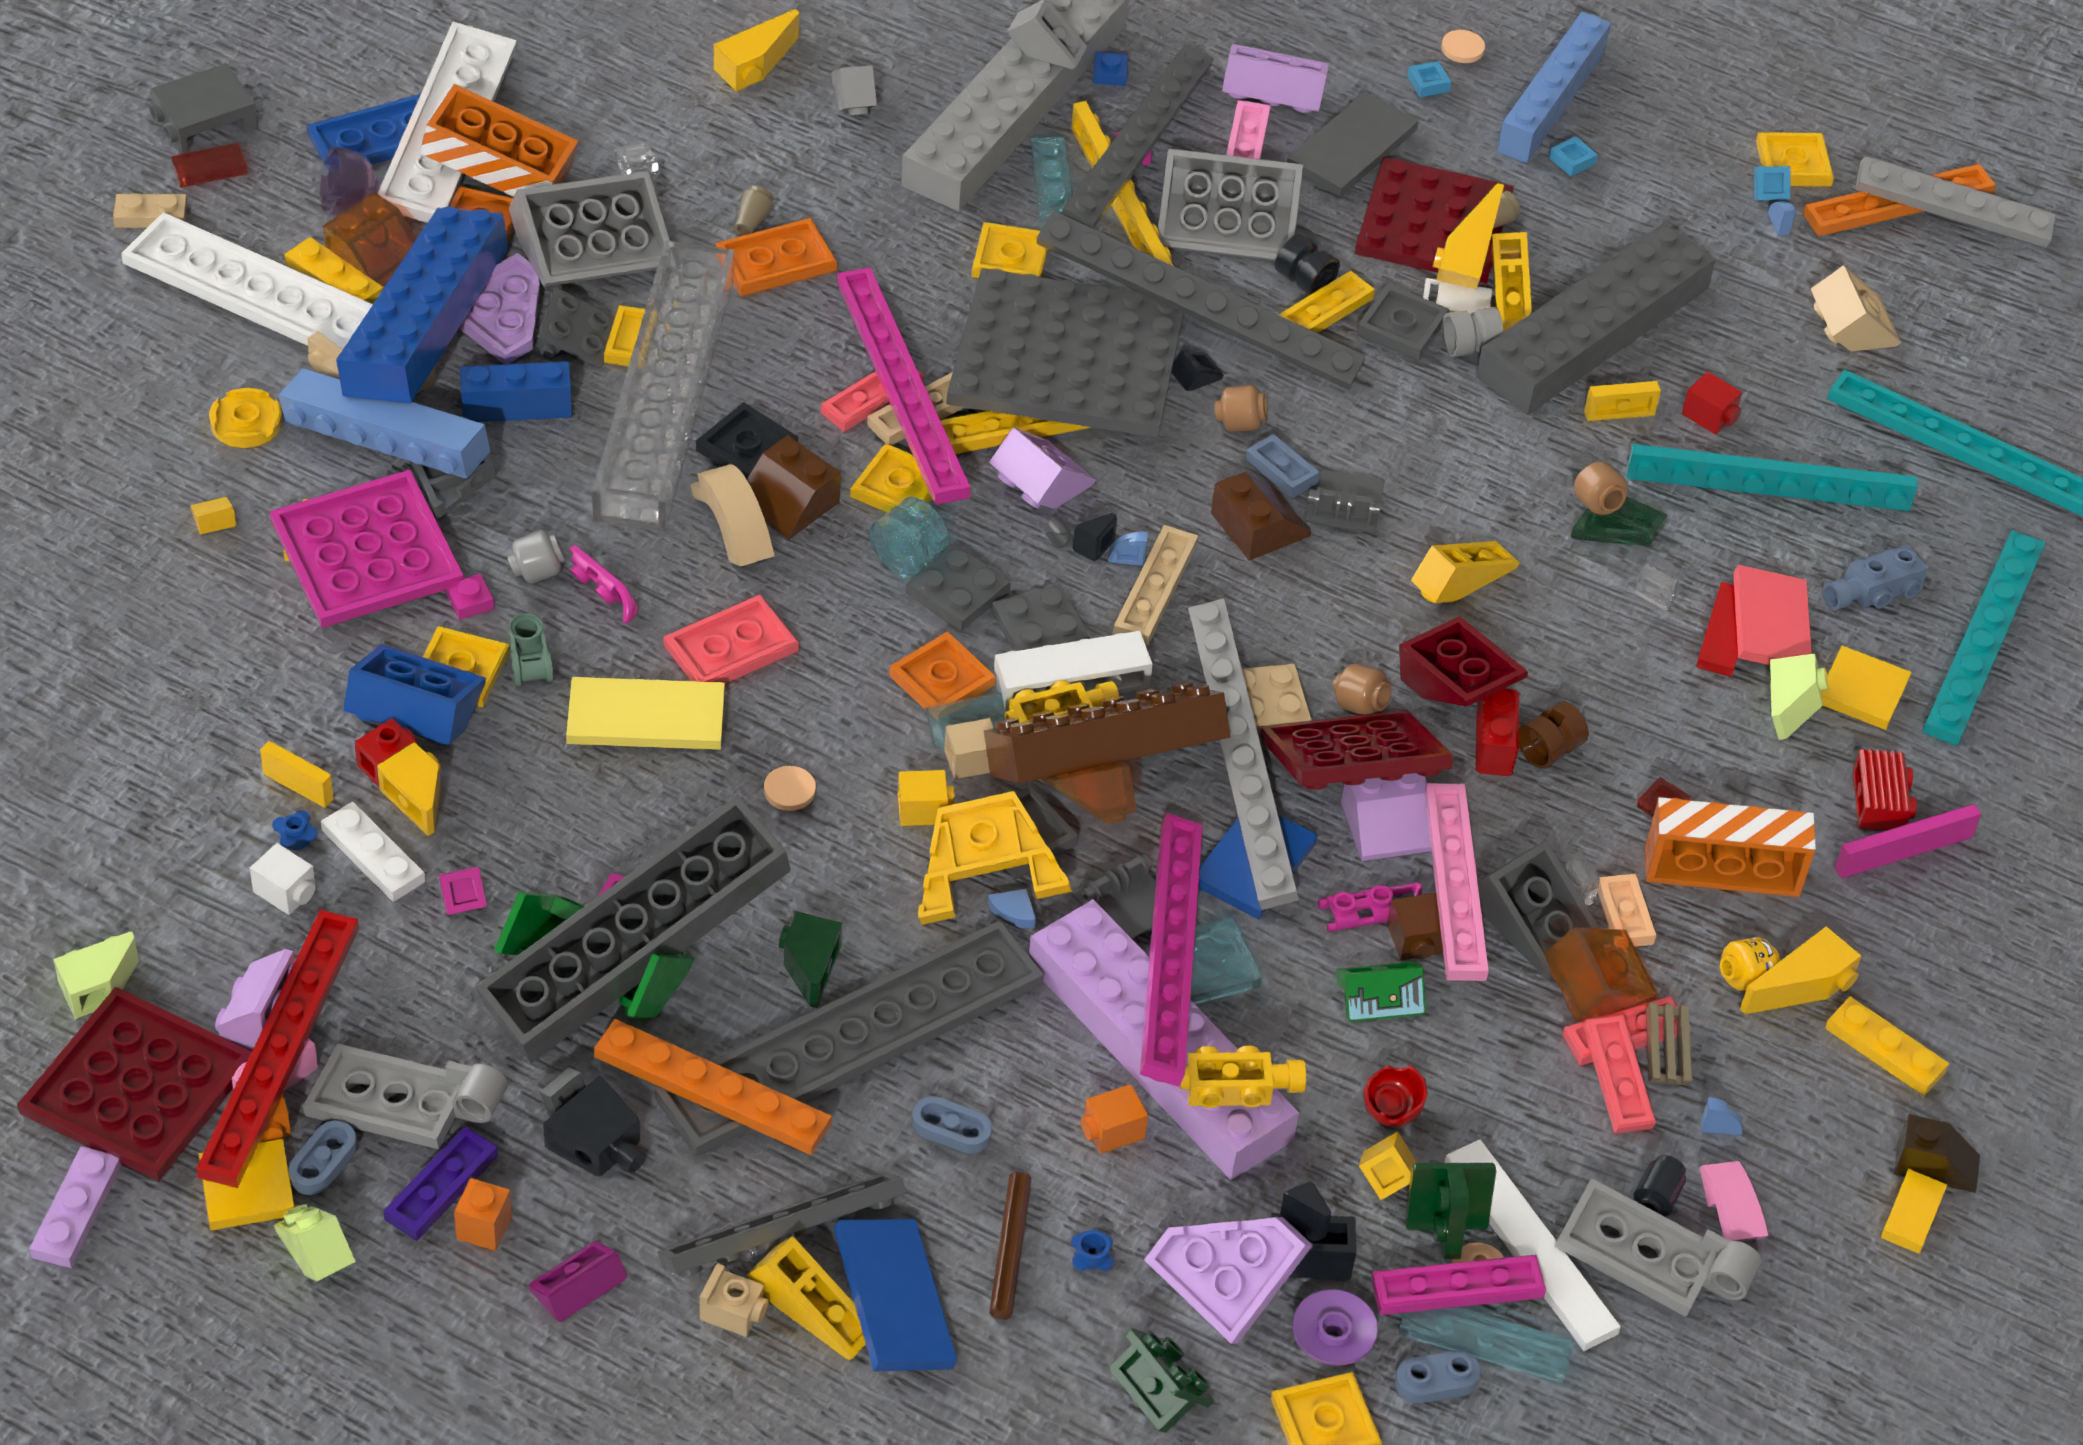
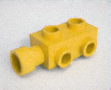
M1061 680L1054 683L1046 691L1035 693L1031 689H1025L1017 693L1014 699H1010L1009 711L1005 712V719L1018 718L1019 723L1032 720L1031 714L1037 712L1054 711V715L1067 713L1066 707L1083 703L1089 704L1090 708L1101 706L1102 699L1120 695L1113 681L1097 684L1095 689L1085 691L1081 682L1070 684L1067 680Z
M1203 1046L1194 1053H1188L1185 1076L1179 1088L1180 1090H1187L1188 1106H1202L1205 1108L1245 1106L1254 1108L1261 1105H1271L1273 1089H1286L1287 1093H1304L1306 1088V1066L1304 1059H1288L1286 1064H1271L1270 1052H1260L1255 1046H1243L1234 1053H1219L1215 1047Z

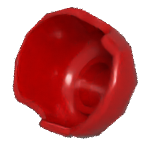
M1386 1065L1367 1080L1363 1091L1365 1110L1378 1123L1389 1127H1402L1417 1119L1428 1096L1425 1078L1411 1065L1405 1068H1395Z

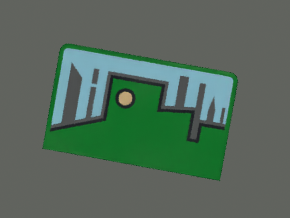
M1413 961L1336 969L1337 985L1342 987L1345 992L1346 1018L1351 1022L1423 1015L1426 1012L1423 967Z

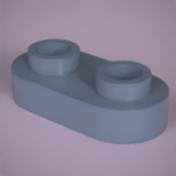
M929 1096L919 1100L913 1108L912 1127L919 1136L967 1154L979 1153L990 1144L992 1125L988 1117L981 1112L936 1096ZM928 1121H936L938 1124L933 1125L928 1123ZM966 1135H974L976 1137L969 1138L966 1137Z
M336 1120L322 1124L291 1160L289 1176L291 1185L296 1191L305 1195L323 1192L351 1160L356 1152L357 1142L355 1131L348 1123ZM334 1145L342 1146L341 1148L336 1150L330 1149V1147ZM309 1175L317 1176L315 1178H306Z
M1450 1351L1409 1358L1398 1367L1395 1388L1404 1400L1416 1404L1466 1396L1477 1387L1480 1366L1472 1355L1463 1351ZM1453 1367H1459L1464 1369L1465 1371L1458 1372L1454 1370ZM1419 1373L1423 1375L1424 1378L1417 1379L1413 1377L1412 1374Z

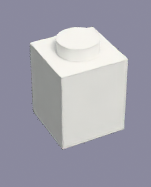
M278 843L271 847L250 867L253 892L288 915L300 905L306 904L316 891L313 866Z

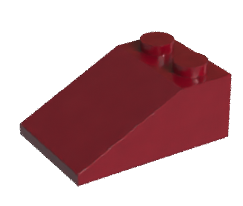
M1461 616L1399 644L1400 680L1424 699L1467 707L1528 677V671Z

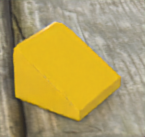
M227 497L190 505L200 535L236 526L234 508Z

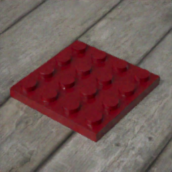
M1383 157L1356 242L1354 254L1438 273V268L1433 267L1437 248L1445 247L1449 235L1497 183L1504 185L1503 192L1509 191L1512 194L1514 186L1399 159ZM1504 225L1493 228L1492 234L1502 233ZM1492 234L1479 283H1488L1492 269Z
M1407 709L1261 727L1262 742L1302 787L1310 790L1324 789L1328 787V784L1338 782L1346 785H1360L1365 783V779L1371 778L1394 781L1401 779L1404 774L1417 773L1421 776H1435L1440 773V770L1453 769L1452 753Z
M115 986L18 1102L19 1114L90 1149L109 1153L119 1158L121 1164L159 1182L232 1091V1077L237 1069L248 1061L252 1051Z

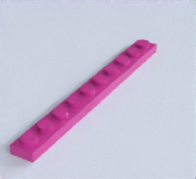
M871 268L837 273L839 290L934 504L938 505L970 498V485Z
M1166 813L1160 829L1140 1075L1179 1087L1185 1076L1203 825Z

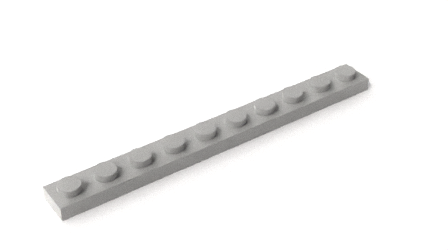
M1223 598L1188 608L1206 684L1209 685L1210 690L1224 692L1230 738L1221 739L1220 743L1260 908L1264 910L1298 901L1299 896L1225 600Z

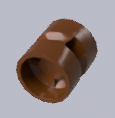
M1559 701L1541 713L1540 716L1534 717L1519 728L1520 751L1533 766L1546 769L1560 760L1565 754H1569L1588 740L1589 731L1587 723L1576 707L1566 701Z

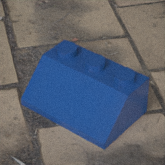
M569 362L460 367L463 418L475 422L572 417Z
M381 644L349 670L343 711L355 714L358 719L366 722L376 721L383 724L392 718L403 729L408 728L413 734L425 737L433 744L450 745L465 731L485 686L486 677Z

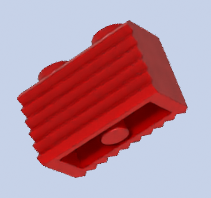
M1504 688L1479 701L1476 715L1475 771L1480 774L1513 775L1514 765H1516L1519 750V692L1515 689Z
M1864 748L1859 750L1852 773L1857 805L1858 828L1890 830L1906 825L1909 819L1915 818L1917 802L1915 796H1909V790L1913 783L1912 767H1906L1905 754L1902 751L1898 753L1892 751L1889 753L1887 750L1883 752L1880 750L1873 751L1872 749L1866 751Z

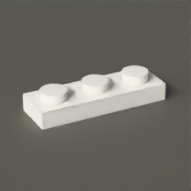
M353 801L321 820V828L324 834L392 902L425 883L424 872Z

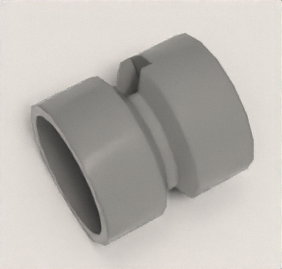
M1495 307L1476 309V312H1473L1471 315L1468 311L1446 313L1443 318V340L1450 357L1472 355L1474 350L1480 354L1484 345L1503 333L1501 316Z

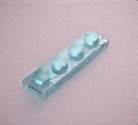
M1064 137L1031 138L1030 151L1040 230L1051 211L1054 210L1061 214L1064 206L1072 197Z

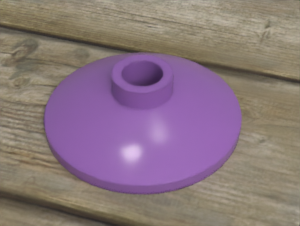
M1334 1289L1318 1291L1306 1297L1296 1308L1292 1323L1293 1334L1299 1347L1311 1358L1328 1365H1348L1361 1360L1372 1350L1378 1333L1377 1320L1371 1308L1356 1295ZM1335 1332L1340 1337H1333L1328 1335L1327 1333Z

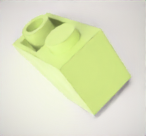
M132 931L119 936L109 937L100 943L80 950L70 951L64 956L54 959L59 986L75 1019L93 1013L115 986L122 990L124 989L139 962L135 937Z
M304 1204L288 1210L283 1214L284 1220L274 1224L277 1234L304 1275L315 1281H319L356 1262L339 1222L333 1214L313 1206L308 1207Z

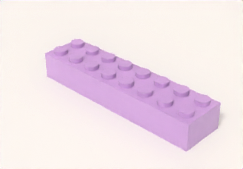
M1094 899L1031 936L1029 957L1044 974L1043 981L1231 1181L1294 1141L1299 1112L1277 1089H1273L1271 1105H1261L1254 1108L1245 1106L1205 1108L1202 1106H1188L1187 1090H1180L1177 1086L1158 1082L1140 1075L1150 957ZM1190 1000L1186 1061L1188 1053H1194L1203 1046L1215 1047L1219 1053L1236 1052L1237 1048Z

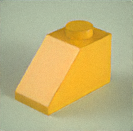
M414 742L377 765L379 789L427 836H430L435 832L441 792V766L431 752L426 753Z

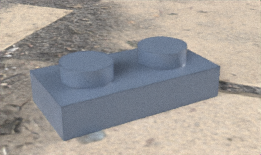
M1275 434L1246 449V460L1291 498L1320 483V472Z

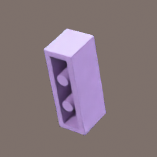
M1232 44L1222 92L1229 93L1231 97L1236 99H1247L1248 97L1260 99L1262 103L1271 106H1278L1280 104L1293 106L1299 112L1309 113L1312 110L1319 112L1329 63Z

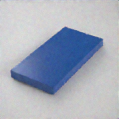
M421 94L306 125L307 134L330 175L334 176L393 159Z
M916 1219L838 1220L834 1227V1233L873 1371L953 1369L957 1362V1357Z

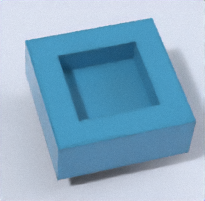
M1439 61L1410 66L1408 68L1407 77L1420 98L1450 92L1451 80Z
M1574 136L1552 147L1549 158L1572 177L1596 165L1598 154L1577 136Z
M1790 166L1754 167V200H1790Z

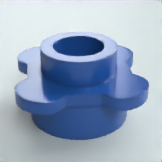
M299 810L295 814H290L285 818L277 817L273 821L272 827L274 831L279 832L281 846L290 850H300L307 847L311 841L317 838L318 831L315 827L311 826L310 814L307 811Z
M1088 1230L1082 1234H1076L1072 1238L1071 1245L1075 1249L1072 1265L1075 1269L1085 1271L1087 1268H1099L1101 1271H1108L1113 1267L1114 1259L1110 1256L1113 1240L1109 1235L1097 1230ZM1089 1251H1095L1096 1254L1091 1255Z

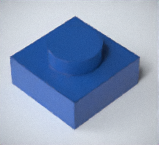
M1095 52L1093 84L1126 86L1128 54Z

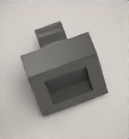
M571 1067L567 1068L559 1076L554 1073H548L538 1082V1086L543 1088L540 1094L549 1118L585 1088L581 1073Z

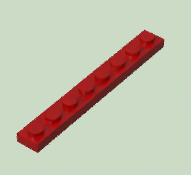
M319 910L196 1167L197 1178L234 1188L239 1187L358 933L359 922L357 918Z

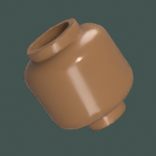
M1254 385L1225 388L1222 392L1221 400L1215 401V417L1217 422L1223 421L1225 429L1230 433L1257 431L1261 427L1262 421L1268 420L1266 394L1260 393L1259 389Z
M1594 462L1579 472L1575 479L1574 492L1578 500L1592 513L1608 515L1617 511L1624 504L1628 486L1622 475L1611 465L1604 462Z
M1355 663L1337 674L1333 682V692L1336 694L1338 706L1343 710L1358 715L1378 713L1386 708L1391 697V685L1382 671Z

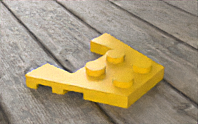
M1014 791L938 808L929 852L931 858L928 873L925 874L923 883L922 905H919L918 909L921 925L956 918L951 881L1021 865H1030L1034 892L1037 899L1072 892L1067 876L1056 862L1054 855L1045 844Z

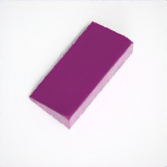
M594 1241L532 1281L528 1288L556 1320L561 1322L623 1282L627 1278V1274L619 1254L602 1243Z

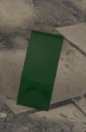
M796 911L791 926L784 925L782 929L779 948L784 949V967L809 1006L818 1008L841 949L842 923Z

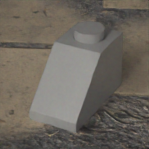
M1041 0L1019 11L1007 31L1015 44L1021 48L1027 57L1069 69L1077 67L1087 49V45L1049 0Z
M873 65L839 68L831 73L839 111L848 110L849 116L869 114L868 108L877 106Z

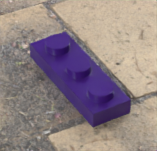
M464 1126L383 1210L384 1220L418 1241L463 1194L470 1178L477 1179L498 1157L497 1146Z

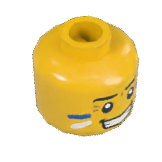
M1761 937L1732 941L1725 946L1719 965L1720 972L1733 989L1746 991L1749 984L1780 962V956L1774 946Z

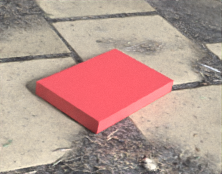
M1738 565L1733 572L1738 658L1770 665L1771 659L1812 654L1807 581L1801 578Z
M761 594L663 637L664 647L691 681L722 682L726 684L799 651V642Z

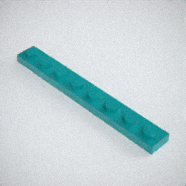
M1845 369L1830 388L1827 400L2083 517L2082 477Z
M1632 444L1626 468V479L1910 511L1918 488L1917 476Z
M2011 530L1922 733L1956 746L1959 745L2046 542Z

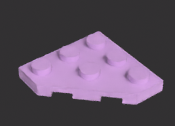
M519 253L497 264L488 283L459 327L461 331L504 365L510 364L533 350L541 281L532 264Z
M1274 1217L1170 1227L1165 1231L1144 1261L1231 1344H1238L1313 1245L1284 1218Z

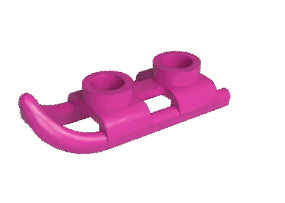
M574 544L569 549V552L573 554L571 561L574 564L569 571L584 585L590 580L596 583L598 587L594 591L607 604L612 605L614 601H617L619 604L623 602V622L629 623L638 612V604L635 598L619 579Z
M1412 883L1395 887L1378 885L1372 889H1366L1353 894L1339 892L1333 896H1327L1325 899H1319L1318 908L1319 910L1331 908L1335 922L1327 924L1328 932L1387 922L1393 896L1414 892V896L1421 895L1422 884ZM1371 909L1372 916L1359 918L1357 910Z

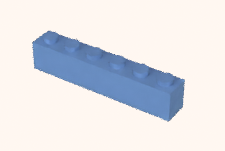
M1583 11L1579 14L1504 119L1497 152L1526 164L1529 162L1604 55L1611 22Z
M304 368L278 395L285 422L465 479L473 473L491 452L485 424L414 402L404 403L345 397L342 395L339 379Z

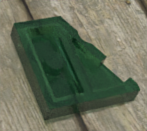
M1627 496L1624 504L1617 511L1608 515H1598L1586 508L1574 525L1571 538L1575 540L1650 547L1664 527L1668 515Z

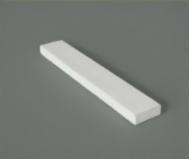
M1477 1140L1447 1154L1444 1163L1492 1162L1495 1164L1496 1178L1489 1224L1513 1257L1537 1255L1546 1288L1544 1298L1582 1350L1586 1351L1618 1335L1621 1326L1567 1254L1554 1247L1557 1242L1483 1142Z

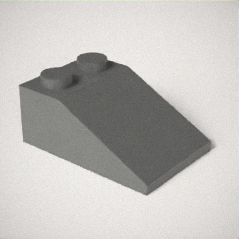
M1547 840L1523 852L1477 881L1480 906L1488 921L1547 980L1608 941Z

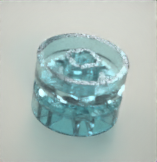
M907 497L890 512L873 523L869 531L871 545L880 561L888 569L903 578H913L930 563L944 554L950 546L949 532L943 519L928 503L915 497Z

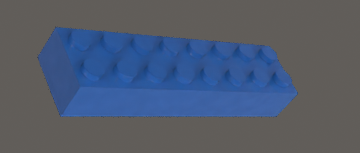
M454 207L436 209L336 359L343 396L412 403L488 283L496 265L501 262L508 251L503 213H492L487 210H459Z

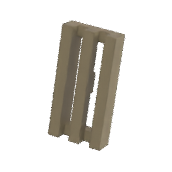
M1650 1002L1646 1007L1649 1083L1688 1086L1692 1082L1689 1006L1681 1005L1679 1008L1673 1007V1004L1658 1006V1003ZM1658 1016L1664 1017L1666 1074H1661ZM1674 1018H1677L1679 1075H1676Z

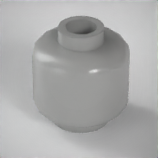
M537 530L515 539L512 543L514 554L507 557L515 577L523 575L524 579L530 584H535L558 575L561 571V563L566 561L556 535L549 536L545 530Z

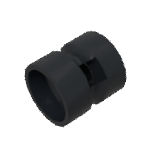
M1297 234L1291 237L1280 249L1275 260V270L1288 280L1296 281L1298 287L1311 295L1336 279L1340 269V262L1325 250L1319 252L1318 246L1301 234Z

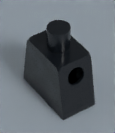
M600 1075L543 1123L544 1146L595 1176L604 1175L616 1163L629 1173H634L643 1165L646 1159V1153L637 1147L640 1142V1121L637 1115Z

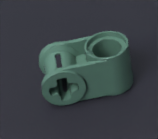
M531 613L516 615L509 623L511 667L515 687L521 686L522 682L545 679L547 683L553 682L551 655L549 648H547L541 619Z

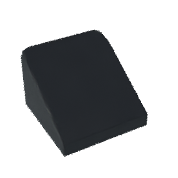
M1182 350L1174 361L1172 375L1186 391H1192L1221 380L1224 376L1223 372L1207 353Z
M1110 513L1078 524L1074 528L1073 550L1094 562L1098 560L1115 541L1117 515Z
M1310 1181L1286 1190L1283 1193L1280 1209L1281 1215L1317 1238H1326L1332 1212L1315 1184Z

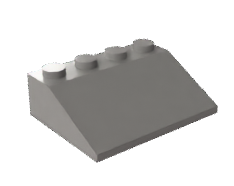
M1168 149L1158 224L1159 239L1163 247L1275 261L1282 246L1295 235L1303 164Z
M649 171L519 189L516 191L510 204L509 211L518 241L544 287L670 268L677 265Z

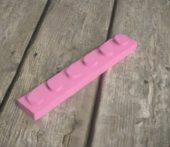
M1427 783L1425 801L1446 979L1486 981L1489 969L1465 784Z

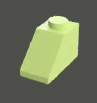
M1815 653L1770 660L1772 719L1779 740L1787 739L1823 706L1822 690H1828V678L1825 667L1819 668Z

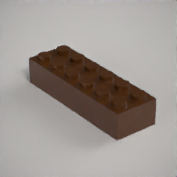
M1191 681L1172 684L1171 691L1159 693V689H1147L1136 692L1137 698L1125 700L1124 696H1114L1102 699L1101 706L1090 708L1087 703L1075 704L1066 707L1067 713L1054 715V711H1043L1031 714L1032 720L1019 723L1018 718L995 722L996 728L983 730L990 776L1023 783L1230 738L1224 692L1210 690L1207 684L1194 686V683Z

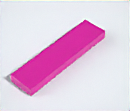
M1971 804L1845 843L1841 847L1834 869L1842 879L1973 838L1982 814L1975 804Z
M1537 1255L1373 1271L1371 1276L1379 1315L1544 1298L1546 1293Z

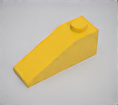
M796 9L715 43L714 70L736 92L764 80L799 38V11Z
M1497 183L1449 235L1445 247L1437 248L1433 267L1438 268L1437 281L1471 289L1477 288L1502 196L1503 184Z
M1527 232L1492 234L1491 249L1495 305L1501 316L1503 332L1532 313Z
M1497 541L1433 545L1411 581L1421 590V595L1432 603L1453 602L1517 569L1520 562Z
M1826 926L1749 984L1740 1010L1744 1014L1757 1013L1826 1000L1839 990L1845 992L1855 983L1859 976L1856 970L1862 955Z
M793 1236L773 1247L746 1275L750 1280L764 1285V1295L777 1309L848 1361L853 1359L866 1345L854 1302Z

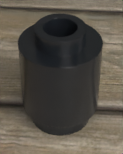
M1660 1155L1656 1157L1655 1160L1647 1165L1633 1194L1634 1201L1664 1217L1668 1216L1672 1212L1686 1183L1685 1166L1672 1156Z

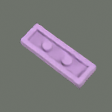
M80 1147L29 1248L31 1258L72 1268L122 1167L119 1158L102 1151Z

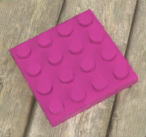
M411 470L270 511L271 523L321 628L444 591L447 584L464 579L463 573Z

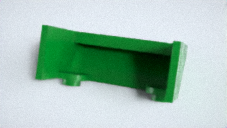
M519 891L494 952L502 955L518 956L585 907V905L561 895ZM684 951L678 955L652 954L641 982L619 998V1003L625 1006L623 1013L643 1022L647 1018H656L689 973L695 958Z

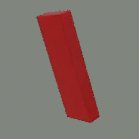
M1721 582L1696 667L1732 677L1738 658L1734 585Z

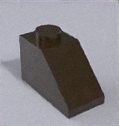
M1908 1114L1897 1144L1894 1174L1905 1177L1908 1169L1947 1184V1187L1975 1193L1980 1155L1950 1123Z

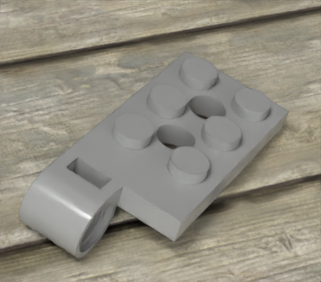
M337 1043L303 1104V1109L307 1117L327 1122L343 1121L355 1129L439 1149L455 1118L476 1123L488 1122L508 1086V1082L500 1071L484 1064L468 1066L448 1061L445 1066L446 1070ZM361 1084L369 1086L362 1093L355 1094L349 1092L350 1089L356 1088ZM397 1094L407 1095L403 1101L398 1103L387 1101L388 1098L394 1097Z
M1593 1178L1589 1181L1554 1246L1685 1317L1689 1313L1701 1287L1725 1299H1743L1762 1264L1759 1253L1751 1246L1739 1241H1730L1709 1229L1704 1237ZM1604 1225L1614 1227L1619 1232L1620 1238L1613 1239L1603 1234L1600 1227ZM1646 1245L1653 1248L1658 1257L1654 1259L1644 1257L1639 1252L1638 1246Z

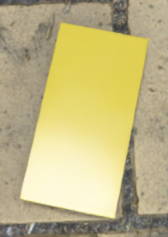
M572 677L566 733L567 744L721 750L725 683Z

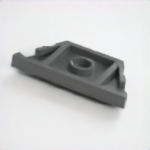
M489 454L467 479L409 461L435 518L442 517L496 476L494 464Z

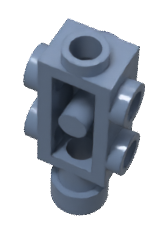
M1909 544L1894 549L1889 548L1879 554L1864 559L1859 558L1849 563L1844 580L1839 578L1824 584L1822 589L1823 598L1826 605L1834 611L1849 606L1853 600H1856L1862 608L1874 605L1877 609L1887 606L1894 597L1904 595L1905 598H1912L1916 596L1923 588L1929 568Z

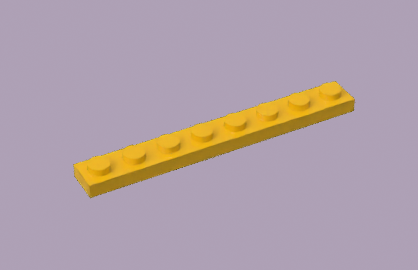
M1087 102L1073 103L1071 129L1093 169L1110 146L1111 141L1108 135L1103 134L1099 118L1096 113L1093 114ZM1130 179L1111 205L1134 248L1173 266L1168 247H1163L1159 239L1157 226L1151 224L1148 219L1146 206L1143 201L1139 202L1135 194L1133 181Z

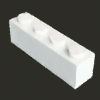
M1140 631L1118 633L1093 639H1081L1075 642L1045 645L1020 651H1009L996 654L994 661L995 686L1004 713L1009 711L1010 699H1014L1017 693L1025 689H1031L1038 693L1049 690L1058 681L1067 680L1070 684L1081 682L1085 691L1095 689L1097 684L1113 681L1120 694L1149 689L1152 672V661Z

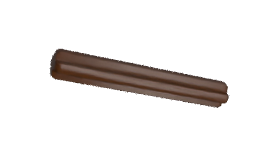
M1014 1171L1009 1175L990 1304V1315L994 1319L1008 1320L1012 1317L1032 1179L1026 1172Z

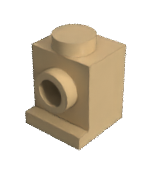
M717 1263L699 1297L700 1320L747 1337L754 1322L760 1324L767 1311L769 1301L764 1298V1285L727 1272L724 1265Z

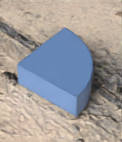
M1774 202L1769 207L1768 215L1778 236L1789 235L1796 209L1790 202Z
M1133 532L1118 538L1109 549L1108 562L1144 566L1148 532Z
M1027 889L988 895L987 903L995 916H1001L1005 920L1015 923V926L1019 928H1035L1036 918Z
M1708 1097L1701 1118V1132L1742 1135L1741 1114L1727 1107V1102L1724 1100Z

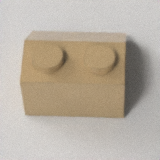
M1845 265L1811 288L1816 300L1813 307L1817 314L1826 322L1827 326L1824 328V331L1835 345L1841 343L1852 352L1896 347L1902 343L1880 296Z

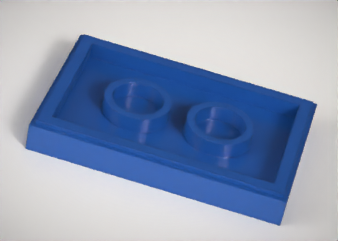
M1279 816L1294 874L1316 845L1318 835ZM1237 818L1200 866L1198 888L1259 920L1267 909L1261 910L1239 818Z

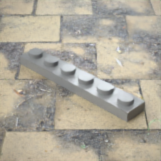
M1864 156L1860 162L1855 186L1856 190L2045 248L2051 242L2055 220L2054 213L1868 156Z

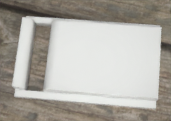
M1426 278L1423 298L1428 300L1430 284L1439 285L1436 303L1449 308V313L1468 311L1471 315L1473 312H1476V309L1490 307L1491 288L1477 286L1476 289H1471Z

